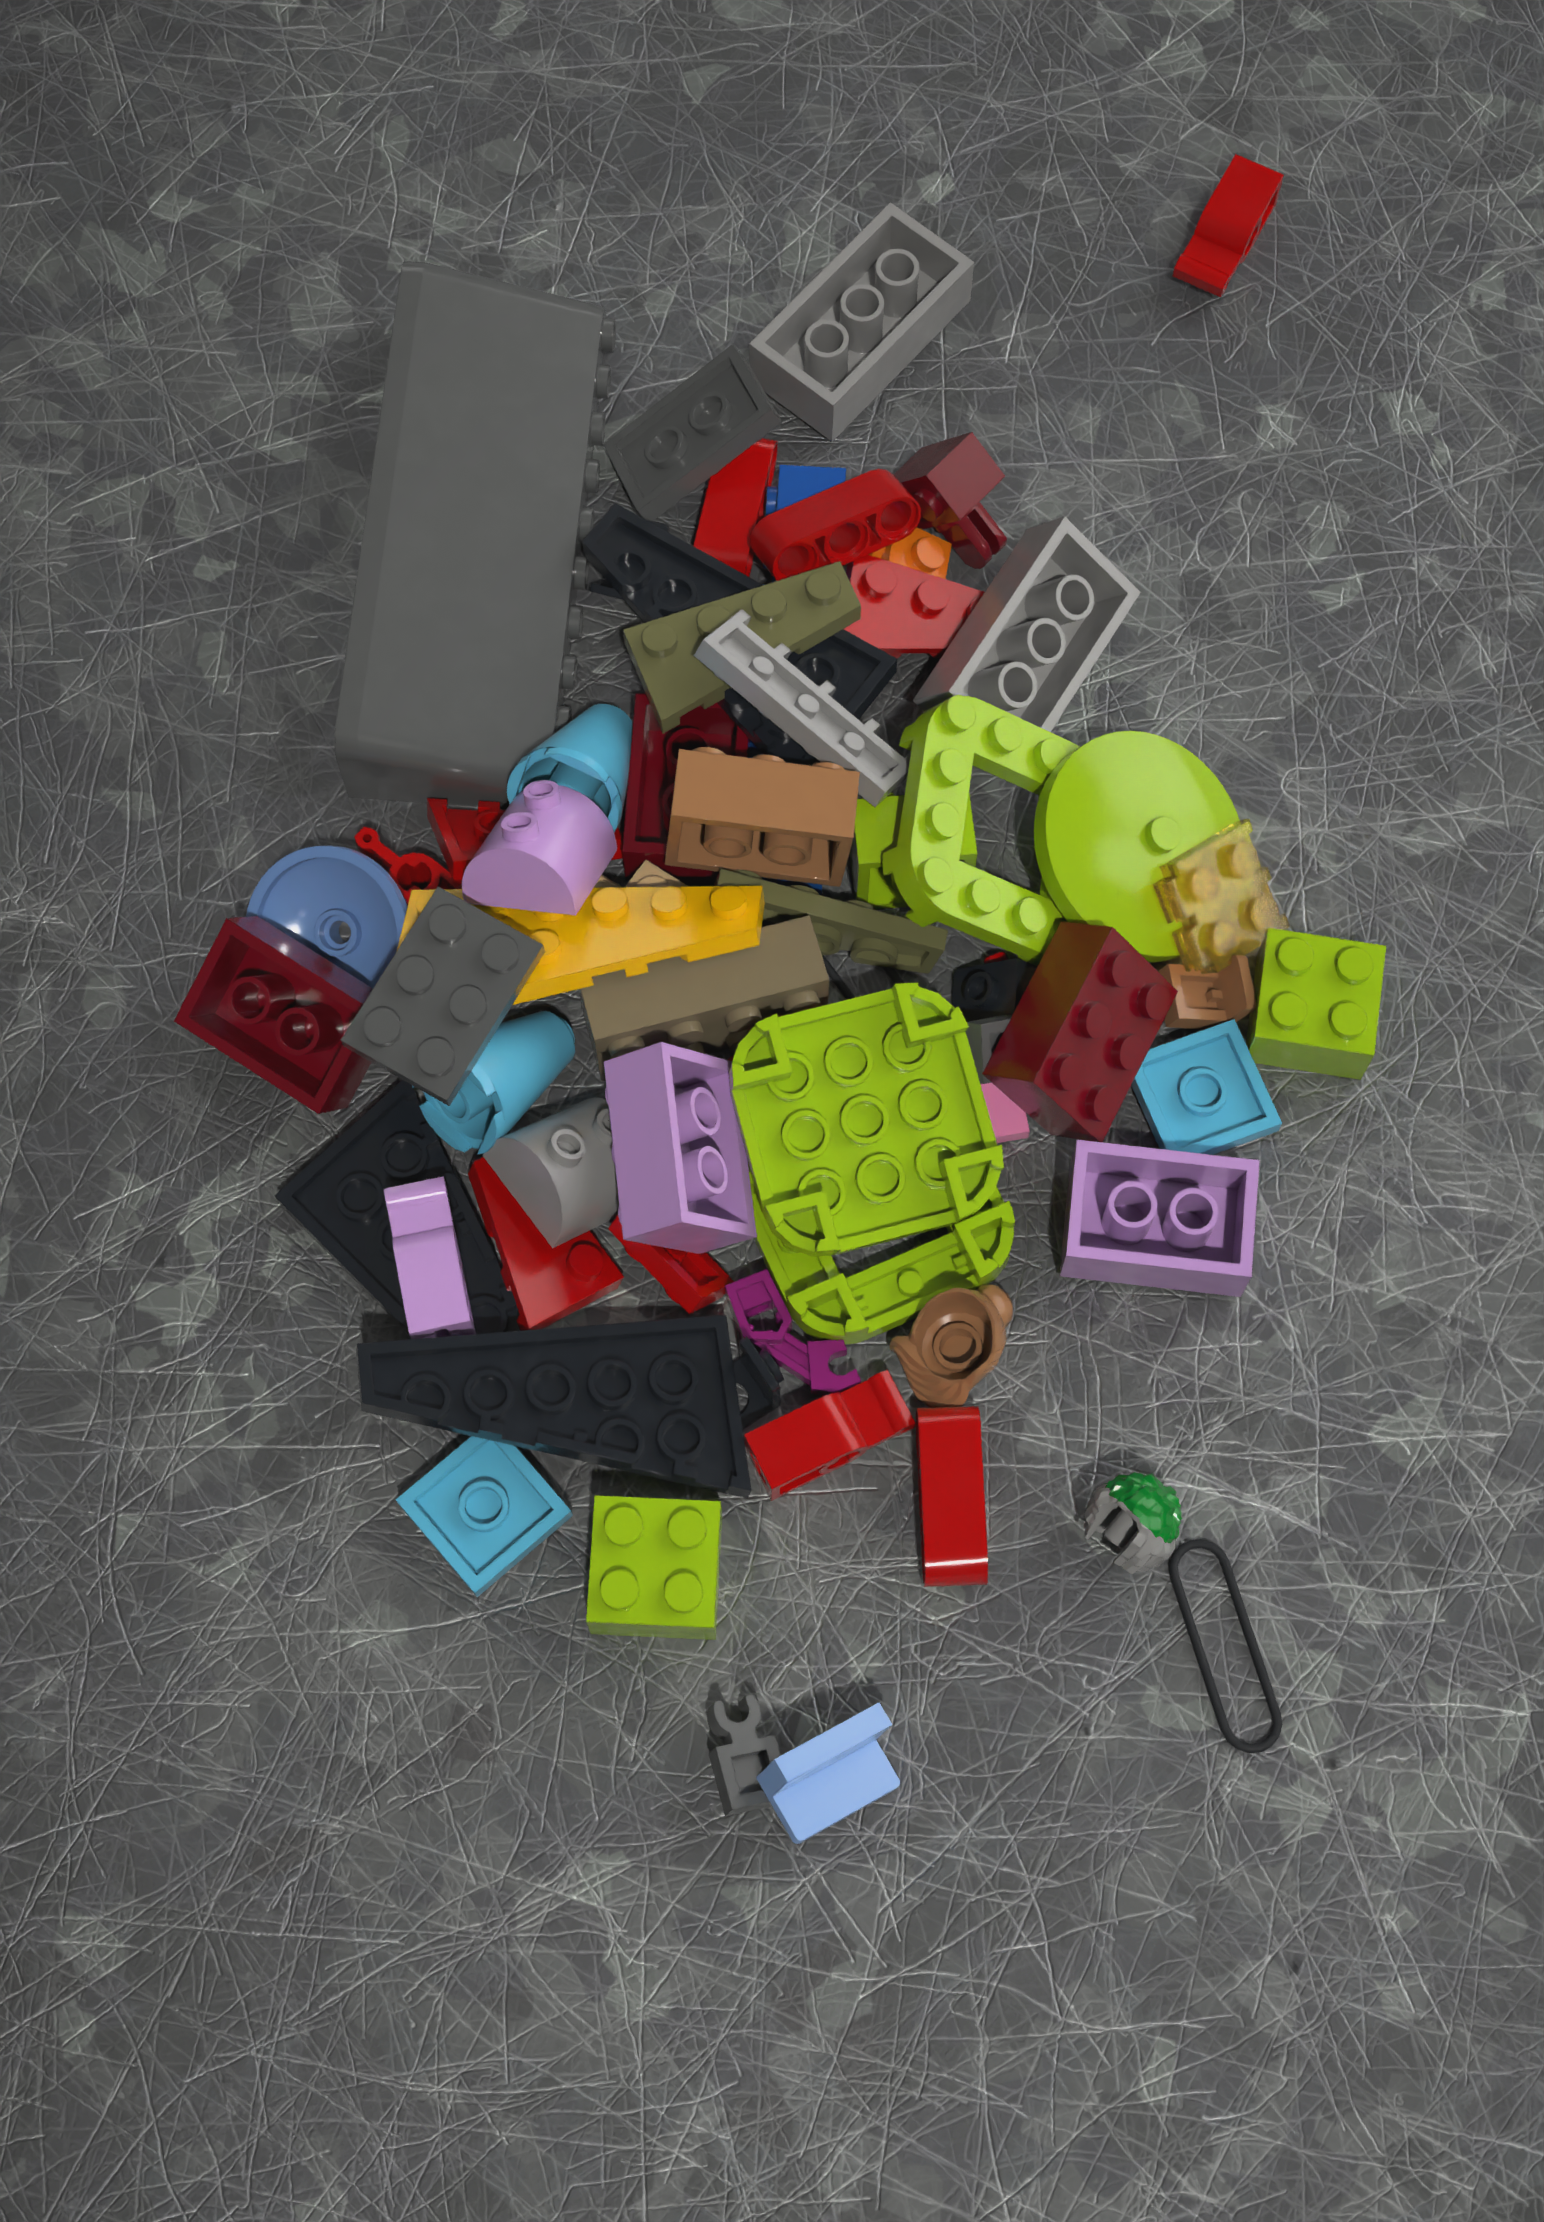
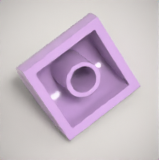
M540 780L528 784L510 803L466 867L462 878L464 901L474 905L576 916L617 851L615 833L610 821L591 799L574 789L558 785L549 780Z

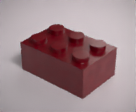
M636 693L622 850L626 880H631L643 862L647 860L683 883L714 884L719 872L665 865L679 749L692 751L699 747H711L721 750L726 755L749 758L750 739L718 703L705 710L701 705L680 717L679 725L663 734L647 695Z
M258 916L226 918L174 1022L314 1112L322 1114L349 1106L371 1064L367 1059L344 1047L341 1039L373 988Z
M1060 922L982 1074L1050 1135L1103 1142L1178 991L1113 927Z

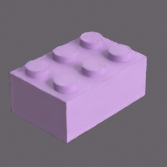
M659 1042L604 1061L606 1079L605 1098L609 1107L613 1142L611 1153L616 1170L619 1197L618 1217L622 1225L623 1240L701 1254L757 1237L748 1160L730 1096L729 1069L732 1061L664 1042Z
M1076 1140L1069 1167L1060 1276L1241 1297L1252 1277L1260 1160Z

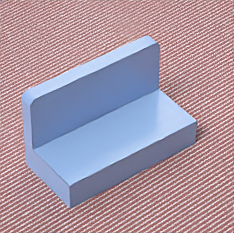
M880 1703L869 1707L779 1756L756 1777L793 1843H802L889 1794L900 1785V1779L876 1740L892 1726Z

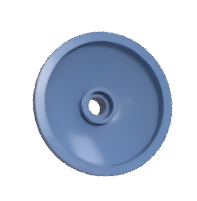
M332 845L313 846L286 855L268 869L254 889L247 908L246 917H260L366 985L374 988L397 951L407 904L396 882L373 859L346 847ZM342 922L347 923L351 930V935L347 942L339 934V927Z

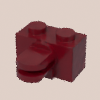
M973 432L922 447L894 473V476L920 505L921 519L917 527L922 530L933 527L937 533H942L966 565L974 569H982L992 559V555H996L1006 546L1007 537L980 503L1005 475Z

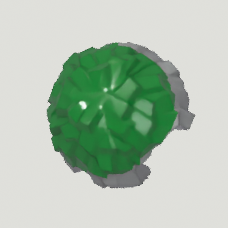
M1133 1472L1130 1475H1118L1112 1481L1097 1487L1093 1491V1497L1088 1502V1507L1084 1513L1085 1523L1083 1526L1085 1527V1538L1088 1540L1095 1531L1101 1534L1104 1533V1538L1121 1550L1113 1563L1123 1567L1130 1574L1158 1567L1171 1556L1179 1536L1182 1512L1180 1510L1179 1498L1176 1496L1177 1492L1171 1486L1165 1487L1152 1473L1144 1475Z

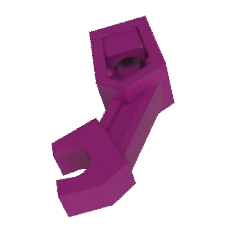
M767 1269L725 1285L726 1300L741 1340L748 1337L758 1352L766 1349L777 1365L809 1385L811 1394L825 1396L837 1392L841 1393L861 1383L856 1369L845 1375H836L829 1369L828 1365L833 1359L847 1355V1347L844 1340L807 1341L806 1345L790 1335L792 1331V1318ZM772 1309L776 1317L778 1332L773 1330L754 1331L753 1325L748 1324L747 1319Z

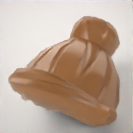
M989 1284L980 1285L975 1290L952 1288L930 1299L913 1322L909 1335L896 1336L891 1339L889 1344L890 1350L897 1354L909 1385L917 1399L930 1408L962 1407L967 1400L970 1390L991 1373L999 1362L1007 1339L1005 1328L1012 1320L1013 1303L1008 1293L997 1285Z

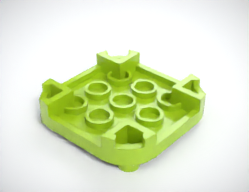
M918 983L894 984L892 989L780 1017L776 1013L755 1023L754 1027L739 1042L729 1069L730 1096L761 1211L771 1232L781 1240V1243L787 1250L810 1256L838 1255L950 1226L974 1215L994 1194L1001 1171L1004 1169L1002 1145H997L966 1031L969 1026L959 1006L955 1008L939 993L919 987Z

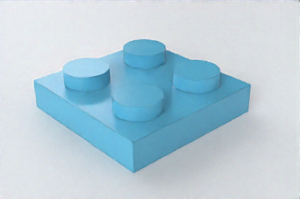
M1235 1019L1149 1049L1131 1084L1159 1149L1214 1155L1279 1131L1282 1125V1121Z
M473 1436L468 1438L396 1499L398 1505L476 1597H479L573 1516L568 1506L516 1446Z

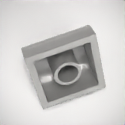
M593 1097L583 1100L498 1138L494 1146L482 1155L552 1248L616 1218L618 1215L619 1197L616 1170L611 1153L613 1142L609 1107L606 1099Z

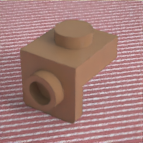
M1233 955L1217 967L1167 964L1158 971L1178 991L1164 1019L1166 1027L1207 1029L1233 1019L1237 1022L1256 1009L1255 985L1251 979L1246 956Z

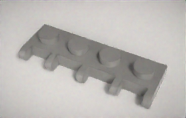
M743 609L703 639L694 654L698 660L713 671L719 679L726 682L756 707L764 717L770 719L799 743L808 754L820 762L835 763L842 766L845 770L860 772L858 794L872 806L876 807L907 778L911 753L905 758L902 757L876 735L881 727L877 721L871 718L863 724L831 696L834 694L836 687L828 680L818 686L787 660L792 650L785 644L781 643L773 649L747 626L752 617Z

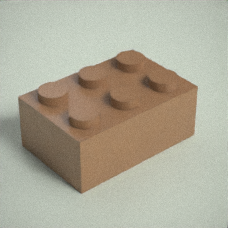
M699 747L692 751L679 749L665 865L717 872L720 869L728 871L747 870L765 878L840 887L854 838L860 772L845 770L842 766L829 762H820L812 766L786 763L783 759L773 755H757L753 758L731 756L711 747Z

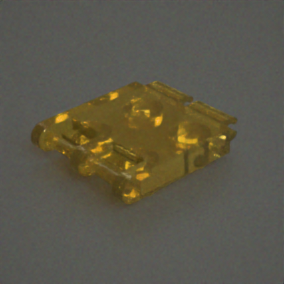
M1243 819L1227 826L1160 866L1164 878L1153 884V888L1167 924L1175 920L1176 923L1181 921L1183 925L1174 931L1172 936L1186 972L1194 968L1195 971L1200 970L1201 974L1218 973L1232 964L1233 955L1245 956L1262 945L1268 928L1286 930L1290 927L1286 914L1279 915L1278 906L1267 883L1272 879L1268 867H1261L1257 851L1249 836V833L1253 831L1250 819Z

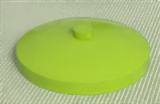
M1118 731L1094 738L1071 752L1061 760L1046 780L1035 812V853L1048 893L1069 923L1113 927L1148 962L1167 961L1183 956L1204 946L1225 928L1234 915L1243 893L1247 867L1246 845L1242 826L1232 800L1215 774L1198 757L1183 746L1156 734L1141 731Z

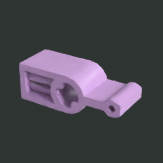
M444 1176L385 1188L384 1196L392 1231L394 1256L411 1339L476 1334Z

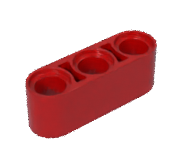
M765 438L754 443L724 466L718 473L710 477L694 541V547L750 577L755 556L750 545V536L756 524L764 518L767 487L772 485L778 452V441Z
M875 469L767 515L753 528L750 536V545L776 581L839 561L843 566L903 540L917 528L921 519V508L918 501L894 474L885 469Z
M979 1406L916 1408V1448L924 1587L987 1585L988 1550Z

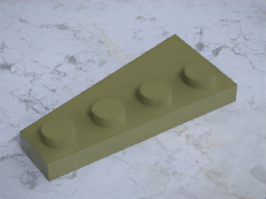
M841 562L826 565L624 629L626 648L662 733L664 734L679 725L680 717L701 705L705 710L725 698L724 691L731 688V686L719 679L694 654L704 638L741 609L752 617L747 627L773 649L783 643L792 652L794 651L797 654L805 652L860 620L861 604Z

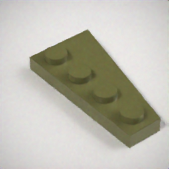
M720 869L713 886H763L765 906L762 927L810 915L822 957L823 955L835 954L839 950L851 951L850 957L855 963L929 974L945 950L947 929L932 926L931 924L921 927L906 916L899 917L877 911L873 906L863 901L849 900L843 902L821 896L817 891L807 886H784L765 881L758 874L747 870L728 871Z

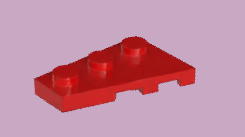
M482 1157L473 1162L468 1176L488 1236L495 1239L503 1263L500 1272L506 1290L513 1293L520 1314L517 1319L520 1331L544 1329L618 1289L624 1276L590 1230L552 1248L485 1158Z

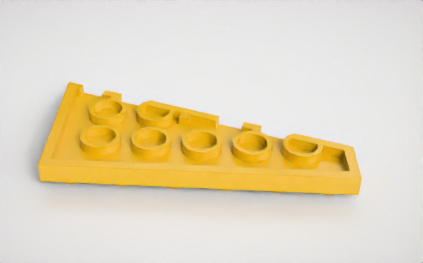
M763 886L597 887L592 889L576 916L471 905L544 946L545 953L514 1001L513 1005L593 986L592 977L624 969L626 978L647 973L648 963L679 956L689 963L759 946L765 899ZM436 889L411 891L397 950ZM444 889L464 900L462 889Z

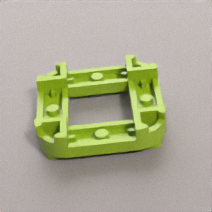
M955 695L922 713L913 724L905 727L899 746L910 750L911 755L897 847L883 853V875L893 873L901 896L911 908L905 916L915 924L925 927L932 923L940 922L1017 954L1018 958L1038 967L1060 922L1068 921L1056 907L1043 879H1041L1040 894L1038 895L959 861L972 766L1040 796L1043 786L1054 768L1061 760L1080 746L983 700L970 696Z
M748 1163L757 1237L754 1240L791 1318L814 1341L844 1340L845 1345L868 1340L916 1319L925 1304L939 1293L952 1288L975 1290L980 1285L992 1283L1008 1263L1014 1237L1015 1219L1010 1202H1004L996 1186L994 1194L978 1212L960 1222L946 1226L948 1234L845 1278L843 1273H839L831 1255L810 1256L804 1253L791 1252L771 1232L761 1211Z

